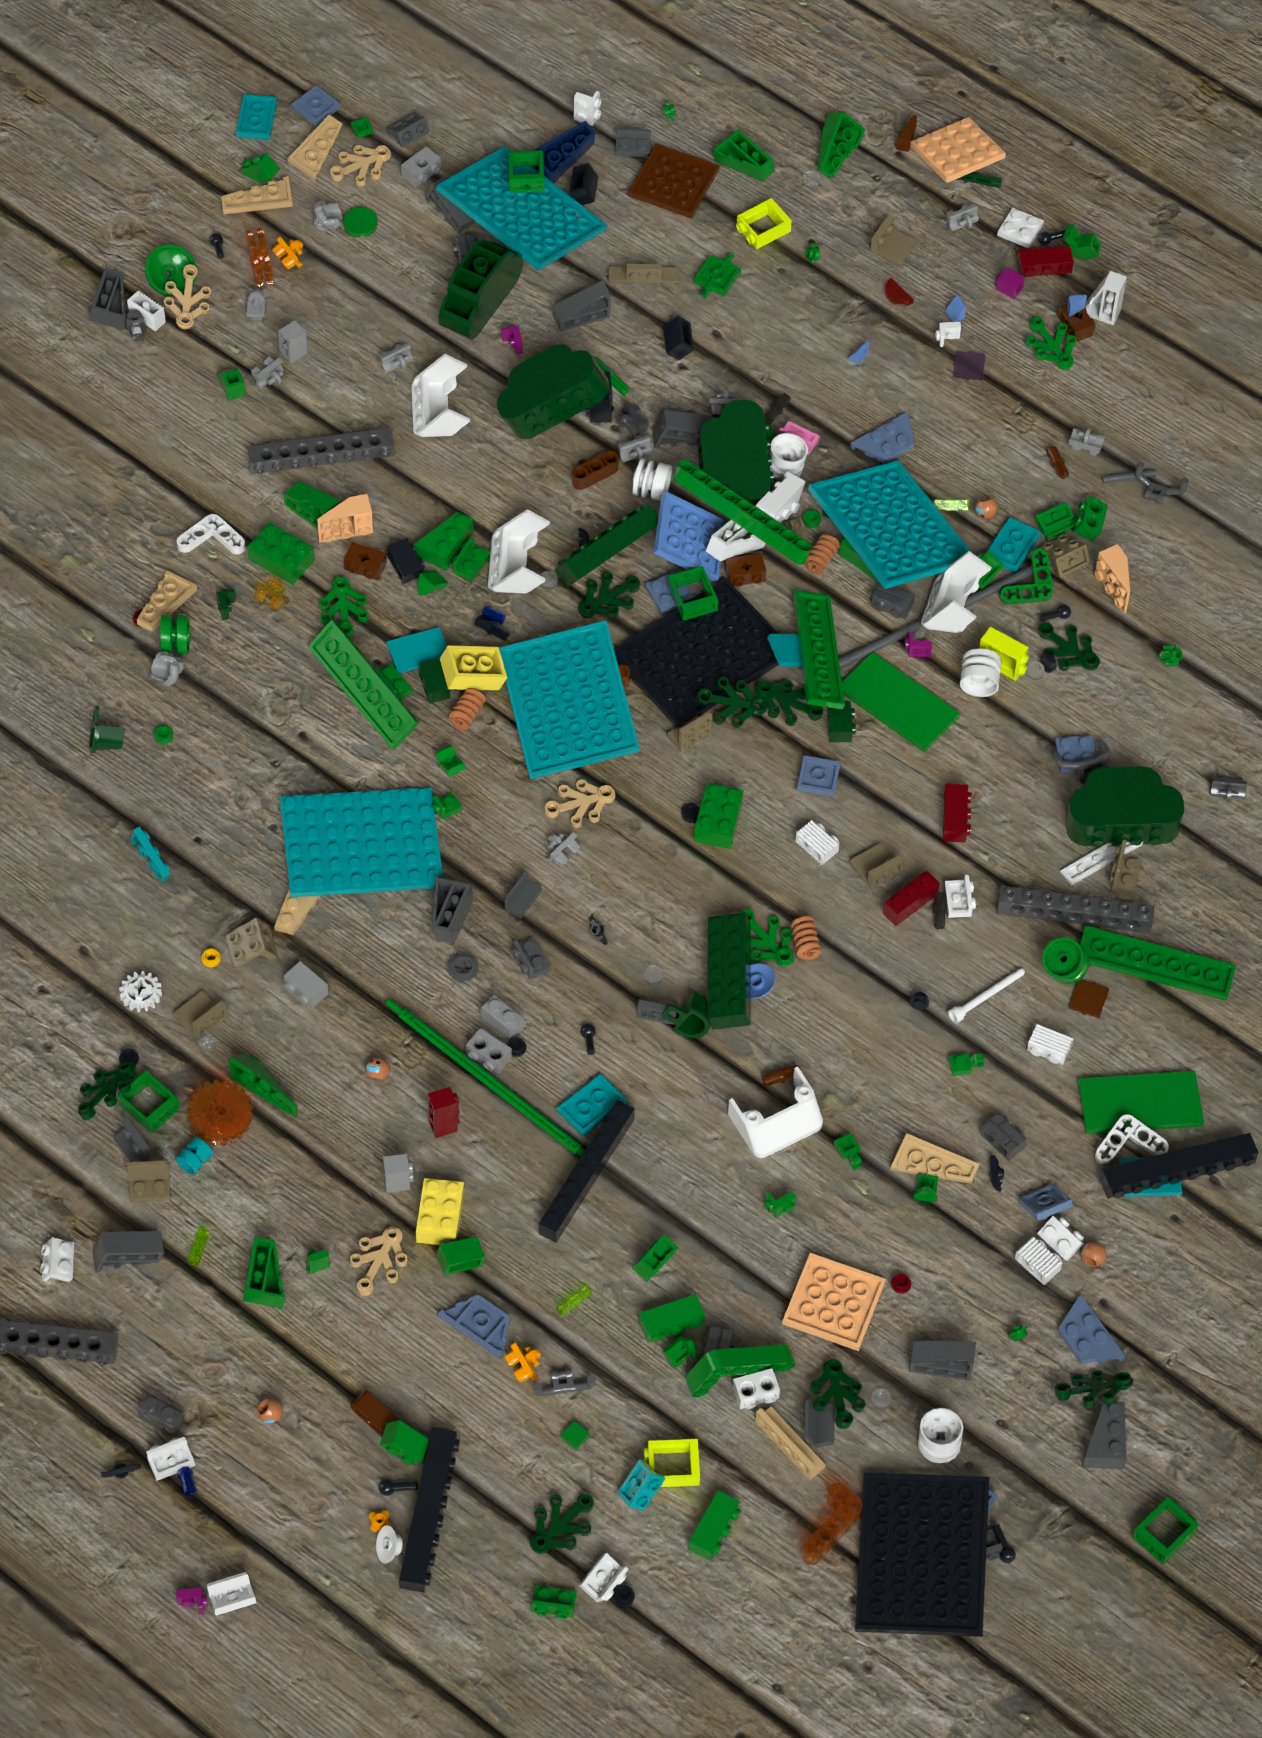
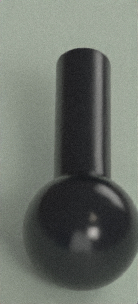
M1066 230L1051 234L1042 232L1038 236V242L1041 245H1048L1052 240L1064 238Z
M215 233L210 236L209 242L215 247L217 257L222 259L224 257L221 246L223 244V237Z
M1060 605L1055 611L1040 614L1039 619L1040 621L1057 617L1067 619L1071 615V609L1067 605Z
M587 1023L581 1027L580 1033L585 1038L587 1054L593 1055L595 1054L593 1037L596 1034V1029L592 1024Z
M385 1479L379 1484V1492L384 1496H390L394 1491L418 1490V1482L393 1483L391 1480Z
M1000 1525L992 1526L998 1544L1001 1543L1003 1547L999 1553L1000 1559L1005 1563L1013 1562L1016 1557L1015 1550L1008 1546Z

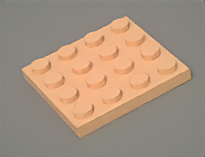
M970 117L911 141V148L946 183L1006 158L1005 151Z
M810 1253L782 1324L859 1351L885 1286L886 1279Z

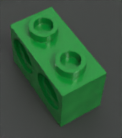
M1089 496L1084 501L1082 500L1077 509L1079 513L1074 520V533L1093 542L1102 532L1108 504L1092 496Z
M664 1234L655 1241L632 1269L647 1282L678 1250V1247Z

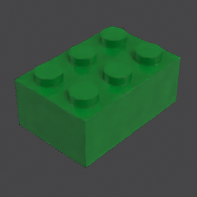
M270 522L247 547L250 561L292 585L296 583L315 561L314 547Z
M706 783L694 830V842L727 849L732 848L743 804L744 790Z

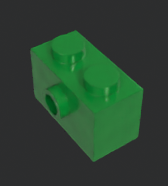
M477 1236L471 1238L464 1237L454 1242L446 1241L439 1245L436 1254L444 1275L482 1267L485 1259V1254Z
M398 1420L386 1424L379 1445L385 1448L387 1453L399 1457L403 1463L413 1465L414 1463L423 1462L429 1439Z

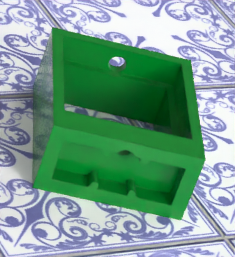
M543 150L508 152L510 193L545 192ZM539 166L540 174L513 175V167Z
M703 566L693 567L668 576V588L683 621L718 611V598ZM700 581L706 597L683 604L677 588Z
M147 1071L133 1079L129 1092L122 1094L119 1091L117 1095L119 1106L151 1134L180 1110L179 1099ZM148 1086L165 1102L146 1118L129 1101Z
M1167 1497L1134 1529L1132 1538L1158 1562L1164 1565L1197 1533L1199 1524L1192 1515H1188L1182 1510L1179 1503ZM1165 1510L1187 1528L1168 1548L1146 1530Z

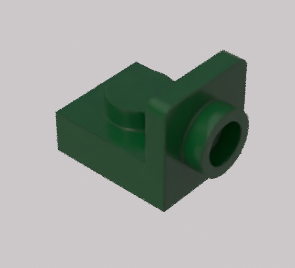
M225 589L216 592L222 621L229 619V612L232 611L231 603L236 602L235 589Z

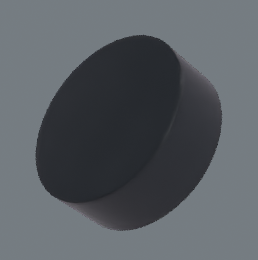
M1049 653L1041 656L1040 663L1044 671L1047 673L1055 671L1057 668L1055 658Z
M693 803L684 805L681 812L682 819L688 823L696 822L700 808Z

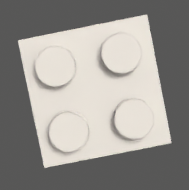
M1012 208L998 230L997 236L1029 249L1043 227L1044 220Z

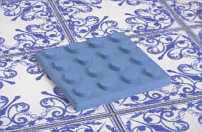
M665 491L661 495L653 553L687 570L703 566L709 580L715 583L719 580L721 561L707 553L706 549L711 536L726 524V520Z

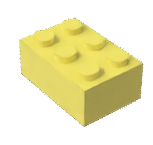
M447 646L440 657L448 689L500 690L507 679L499 647Z
M424 1178L416 1227V1243L441 1245L446 1241H457L464 1199V1182Z

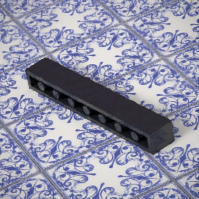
M619 1100L616 1101L539 1222V1235L557 1243L633 1123L635 1108Z
M1246 1133L1103 1168L1099 1180L1107 1199L1113 1197L1120 1198L1129 1193L1137 1194L1146 1189H1157L1168 1183L1173 1185L1186 1179L1194 1180L1199 1176L1214 1175L1223 1170L1231 1171L1243 1165L1250 1166L1256 1162L1259 1152L1251 1134Z
M432 1427L399 1579L400 1589L425 1593L426 1585L430 1586L432 1573H429L430 1566L434 1567L436 1554H433L434 1547H438L440 1535L437 1534L438 1527L442 1528L444 1515H441L442 1508L446 1509L448 1496H445L446 1489L450 1490L452 1484V1477H449L450 1471H454L456 1465V1458H453L454 1452L459 1451L460 1440L457 1439V1431Z

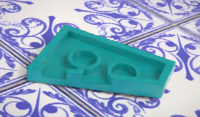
M139 826L133 830L130 842L132 845L137 844L139 854L142 858H148L147 862L150 869L160 882L163 883L169 879L170 868L166 862L163 863L161 861L158 849L155 846L152 847L149 842L150 837L145 830L142 831Z

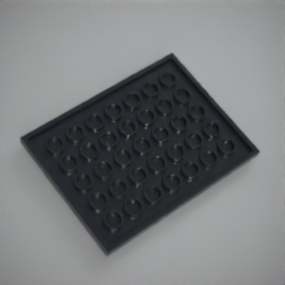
M726 578L712 586L718 598V611L683 621L677 608L614 648L619 667L676 728L717 705L710 702L707 705L699 704L696 695L701 689H709L712 695L729 697L724 690L717 687L716 683L721 677L727 678L729 684L735 690L734 686L739 680L745 681L748 685L779 665L767 639L769 634L779 633ZM702 592L688 602L705 598V592ZM720 681V684L725 686V682ZM738 684V687L742 689L743 685ZM701 695V699L705 701L706 697Z
M864 1473L855 1621L856 1632L983 1637L989 1477Z

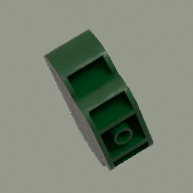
M478 239L451 275L447 295L439 310V325L471 340L475 339L517 283L523 267L522 254L491 240Z
M557 344L525 360L512 369L508 376L509 387L499 395L497 408L501 417L518 438L531 439L603 400L609 391L610 385L606 374L589 352L585 350L572 352L567 345Z
M734 400L727 403L723 407L719 418H712L704 423L698 444L699 468L754 506L768 491L772 490V482H774L773 471H770L772 456L768 455V449H770V439L767 438L768 422H765L763 410L757 403L751 400Z
M1145 766L1097 768L1088 775L1085 787L1076 790L1070 797L1066 816L1067 835L1074 843L1081 846L1101 847L1104 844L1111 843L1112 846L1117 847L1122 845L1123 840H1127V842L1135 846L1140 845L1142 842L1143 844L1150 845L1170 843L1177 838L1180 832L1184 814V800L1177 789L1172 786L1162 785L1160 775L1152 768Z

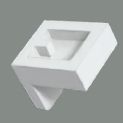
M939 323V329L935 331L936 341H939L940 347H943L944 339L960 338L961 323Z

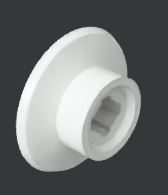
M388 1525L381 1528L376 1540L378 1558L382 1563L386 1564L399 1555L402 1550L401 1536L396 1534L395 1530Z

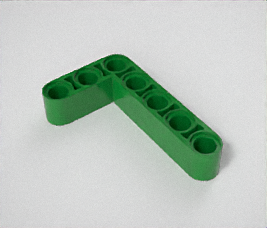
M788 1345L716 1349L707 1352L686 1375L685 1379L692 1397H701L707 1394L722 1376L753 1374L771 1368L774 1372H784L795 1367L796 1363Z

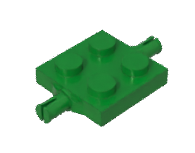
M728 252L725 259L710 255L693 281L694 284L704 288L700 293L702 298L703 296L707 298L710 292H715L725 297L741 273V268L731 263L735 257L733 253Z

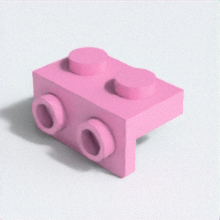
M790 421L786 423L784 428L780 427L778 430V435L790 433L801 437L808 447V455L820 439L819 435Z

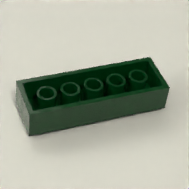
M650 504L646 507L643 505L639 506L559 561V566L554 569L567 588L655 528L658 524V515Z
M746 913L708 917L707 1016L710 1019V1025L713 1030L751 1025V924Z

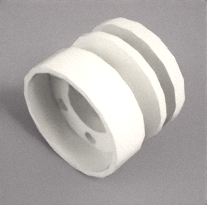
M783 433L777 435L772 440L768 455L772 456L770 471H773L774 479L783 481L784 474L787 471L800 477L808 454L806 442L801 437L795 434Z
M641 458L633 477V495L639 496L641 492V496L645 498L648 492L651 491V499L661 502V495L669 490L672 465L660 462L657 468L654 469L653 460H650L647 465V459Z
M972 649L963 655L961 689L965 693L976 697H987L995 694L999 688L1002 661L1000 656L988 649Z
M945 1408L932 1409L923 1416L919 1429L918 1447L926 1459L935 1463H947L956 1458L960 1453L963 1435V1423L960 1417L955 1412Z

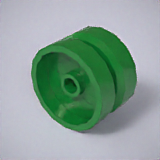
M162 614L160 623L161 651L173 653L174 643H176L177 653L179 655H188L191 641L189 615L178 614L176 625H174L172 614Z
M1062 937L1051 941L1045 947L1042 954V964L1046 972L1057 982L1074 984L1086 975L1089 968V957L1075 940Z

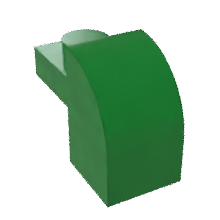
M1074 224L1067 225L1064 240L1067 246L1071 247L1072 256L1080 259L1098 257L1101 243L1094 233L1081 235Z

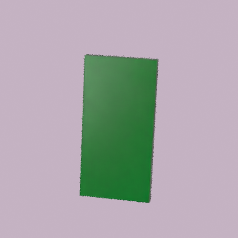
M874 652L842 681L845 697L923 752L960 716L958 711Z
M1195 1071L1078 1078L1086 1134L1109 1133L1123 1115L1133 1116L1151 1130L1203 1127L1204 1125ZM1130 1121L1123 1122L1124 1125L1120 1130L1121 1132L1130 1127Z

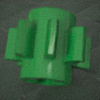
M1176 644L1163 646L1164 650H1161L1159 655L1161 662L1166 664V667L1179 665L1178 661H1181L1183 658L1182 650L1179 647L1176 648Z

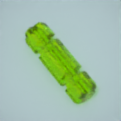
M934 500V505L938 510H969V500H961V502L959 500Z
M205 1228L198 1230L197 1239L195 1238L190 1253L192 1255H189L188 1264L192 1266L199 1265L200 1256L204 1252L207 1243L206 1239H208L210 1234Z
M584 1285L579 1289V1292L576 1291L567 1298L565 1303L557 1306V1312L561 1316L567 1315L569 1310H573L581 1304L584 1298L587 1299L591 1296L592 1291L587 1285Z

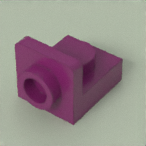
M519 326L502 328V341H510L511 348L515 349V354H523Z
M909 632V638H905V649H908V657H931L932 641L913 640V632Z
M202 1588L176 1590L178 1606L192 1607L194 1604H198L200 1615H204V1608L208 1607L207 1595L202 1594Z

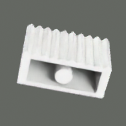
M137 291L128 299V311H140L144 317L145 325L152 330H158L165 323L164 307H161L159 303L156 304V302L145 294L140 293V291Z
M811 820L796 833V843L804 848L821 865L839 852L838 839L834 835L830 836L820 823L816 824Z
M1037 1024L1028 1042L1027 1050L1034 1056L1046 1057L1052 1063L1063 1065L1072 1047L1074 1038Z
M1032 1237L1016 1251L1015 1260L1043 1285L1049 1282L1061 1270L1062 1262L1060 1257L1056 1253H1051L1047 1250L1045 1243L1035 1239V1237Z

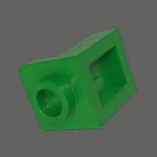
M453 792L440 799L437 795L433 796L431 807L434 808L435 814H439L442 820L462 811V805Z

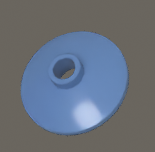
M765 964L751 965V999H758L767 995L775 984V974Z

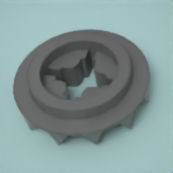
M467 954L456 955L448 963L449 975L453 980H458L461 983L463 981L470 982L472 978H476L479 971L477 960ZM463 963H465L467 970L462 973L461 968Z

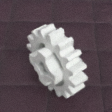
M144 971L141 972V975L134 972V977L127 975V981L122 980V987H119L120 999L125 1007L129 1005L131 1011L137 1008V1012H140L141 1008H144L147 1012L149 1006L153 1009L155 1008L154 1002L160 1003V997L162 996L161 983H158L157 977L152 979V973L145 976Z

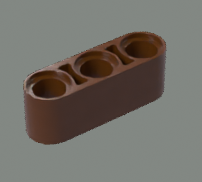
M607 451L575 467L572 471V486L577 490H583L615 474L619 469V455L615 451Z
M367 1390L350 1403L352 1410L381 1437L387 1423L400 1420Z

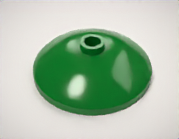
M172 244L161 245L155 248L147 257L145 275L155 291L165 296L174 297L172 293L165 291L166 283L173 281L176 284V288L184 294L186 281L183 276L184 267L189 264L196 267V263L190 253L182 247ZM165 271H168L170 273V276H167L165 274Z

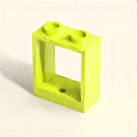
M770 198L737 216L736 228L746 237L748 243L752 244L757 250L791 232L792 220ZM768 215L777 226L757 235L749 224Z
M990 627L981 638L979 649H988L998 654L1002 660L1000 673L1016 681L1027 670L1026 663L1029 659V647Z
M698 1439L648 1441V1448H644V1461H648V1465L654 1472V1454L689 1453L691 1475L664 1476L665 1480L660 1487L700 1486Z

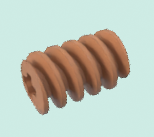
M821 535L809 553L805 562L806 568L815 575H821L830 563V560L837 553V549H840L839 541L831 535Z
M475 689L465 690L449 714L450 722L459 730H468L472 720L479 713V709L486 702V697Z
M812 916L797 918L791 924L797 956L802 960H812L821 954L819 950L820 944L818 943L819 939L815 930L816 925Z

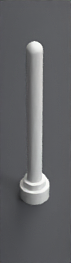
M1022 968L1018 969L962 1007L955 1006L948 1010L950 1019L955 1024L959 1023L964 1019L968 1011L1025 974V970Z

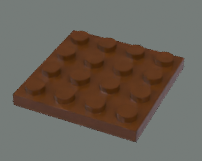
M656 143L628 191V196L692 219L718 174L720 166Z

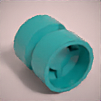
M195 1137L187 1145V1149H183L175 1159L185 1172L195 1175L202 1167V1163H206L213 1156V1151L203 1140Z

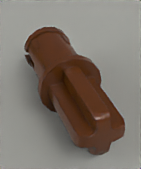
M1056 446L1049 447L1046 453L1051 460V466L1055 468L1061 479H1065L1069 476V472L1064 464L1065 460L1060 456Z
M799 1065L782 1070L778 1068L777 1071L762 1075L764 1086L768 1087L780 1082L785 1083V1080L794 1077V1068L799 1067Z

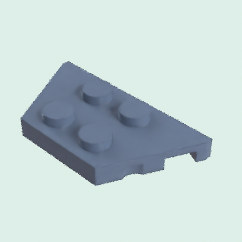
M905 412L851 442V449H860L865 452V455L874 457L882 463H887L914 448V439L908 413Z
M478 1294L467 1301L455 1304V1307L447 1311L441 1310L438 1313L439 1318L500 1360L502 1359L510 1324V1316Z
M1080 1295L1058 1328L1061 1338L1080 1364L1093 1361L1098 1363L1106 1362V1360L1118 1359V1361L1125 1360L1124 1353L1083 1296Z

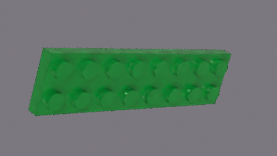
M795 590L793 601L807 704L843 710L845 701L830 595Z
M331 620L309 644L308 648L390 748L395 750L419 724V721L337 622Z
M1085 926L1080 943L1089 957V965L1225 1001L1228 999L1236 968L1235 964Z

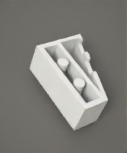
M1112 271L1107 274L1085 304L1089 317L1111 325L1115 324L1121 311L1127 276Z
M787 471L784 474V480L781 483L778 481L775 484L776 489L772 493L768 491L756 504V507L779 523L784 519L786 520L799 509L800 504L798 502L806 481Z
M730 520L711 536L706 552L719 561H723L764 548L766 543Z

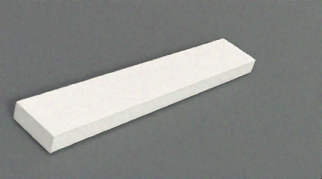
M1126 842L1124 855L1143 845V842L1138 846ZM1111 843L1104 844L1060 870V873L1072 886L1115 861L1117 847L1112 846Z

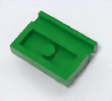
M1067 502L1038 514L1034 518L1041 532L1044 533L1046 541L1075 528V515Z

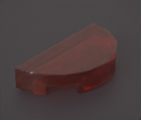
M892 278L887 281L885 296L888 301L894 305L905 304V306L913 304L914 299Z

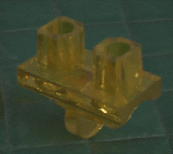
M278 578L274 582L269 580L267 585L271 588L257 582L255 584L257 591L254 595V599L257 602L264 604L267 597H270L272 599L268 606L277 612L283 604L288 605L289 600L286 599V596L278 592L283 593L285 591V588L281 586L282 580Z

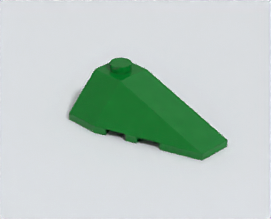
M843 111L828 114L822 131L817 170L829 179L840 169L843 161L849 158L852 150L858 147L865 132V128Z
M241 1053L228 1060L230 1079L296 1118L297 1105L257 1058Z

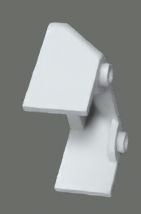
M444 354L414 378L411 386L414 434L420 437L452 436L470 422V418L448 409V394L456 388V376L467 368L466 363Z
M527 509L494 532L491 541L489 589L494 592L526 594L545 582L544 577L526 568L527 550L537 544L538 532L548 526L550 521Z
M970 551L951 564L945 572L937 576L933 583L921 625L929 630L952 633L962 632L968 624L976 619L973 613L964 608L967 596L977 591L979 579L989 572L992 567Z
M799 1067L794 1068L793 1084L796 1087L794 1097L797 1103L764 1119L761 1113L756 1110L742 1113L734 1099L729 1100L728 1116L751 1152L758 1158H765L818 1132L822 1128L823 1118L814 1090Z

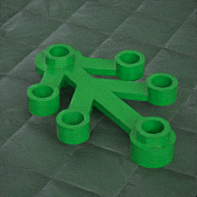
M1041 317L1033 318L1030 322V330L1034 333H1040L1046 343L1037 341L1035 336H1028L1026 345L1029 348H1038L1035 353L1036 359L1055 362L1059 369L1069 370L1074 364L1071 352L1076 345L1077 338L1073 335L1066 337L1065 344L1067 346L1063 353L1060 346L1063 336L1067 332V325L1065 323L1057 325V334L1054 341L1045 329L1043 319ZM1046 350L1054 352L1055 355L1047 354Z
M336 578L332 583V590L319 600V608L323 611L328 610L321 615V624L326 626L340 610L342 624L339 626L344 632H348L346 634L351 638L354 634L353 625L349 623L348 610L356 614L360 622H366L369 619L368 611L359 608L366 606V596L351 589L350 583L346 578ZM338 595L339 600L330 608V602ZM346 595L355 599L356 605L348 601Z
M742 910L740 913H746L748 919H750L751 930L760 938L751 939V947L769 948L773 952L753 950L751 952V960L755 963H759L762 960L775 961L782 967L790 966L794 961V955L789 950L792 931L790 929H783L781 931L782 947L780 948L776 944L777 928L779 927L780 919L777 916L769 917L768 935L754 921L755 914L752 910Z

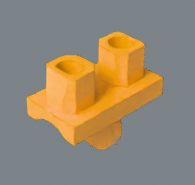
M281 236L276 240L279 244L272 250L278 258H281L286 253L288 254L281 260L287 269L292 268L294 265H297L298 268L301 267L303 264L295 254H302L303 243L300 240H290V246H288Z
M516 1342L512 1344L511 1348L513 1350L504 1357L511 1367L519 1362L522 1367L514 1371L517 1380L523 1382L529 1378L533 1381L539 1378L531 1363H533L534 1367L540 1364L537 1360L541 1356L540 1351H532L531 1347H527L525 1349L527 1354H525Z

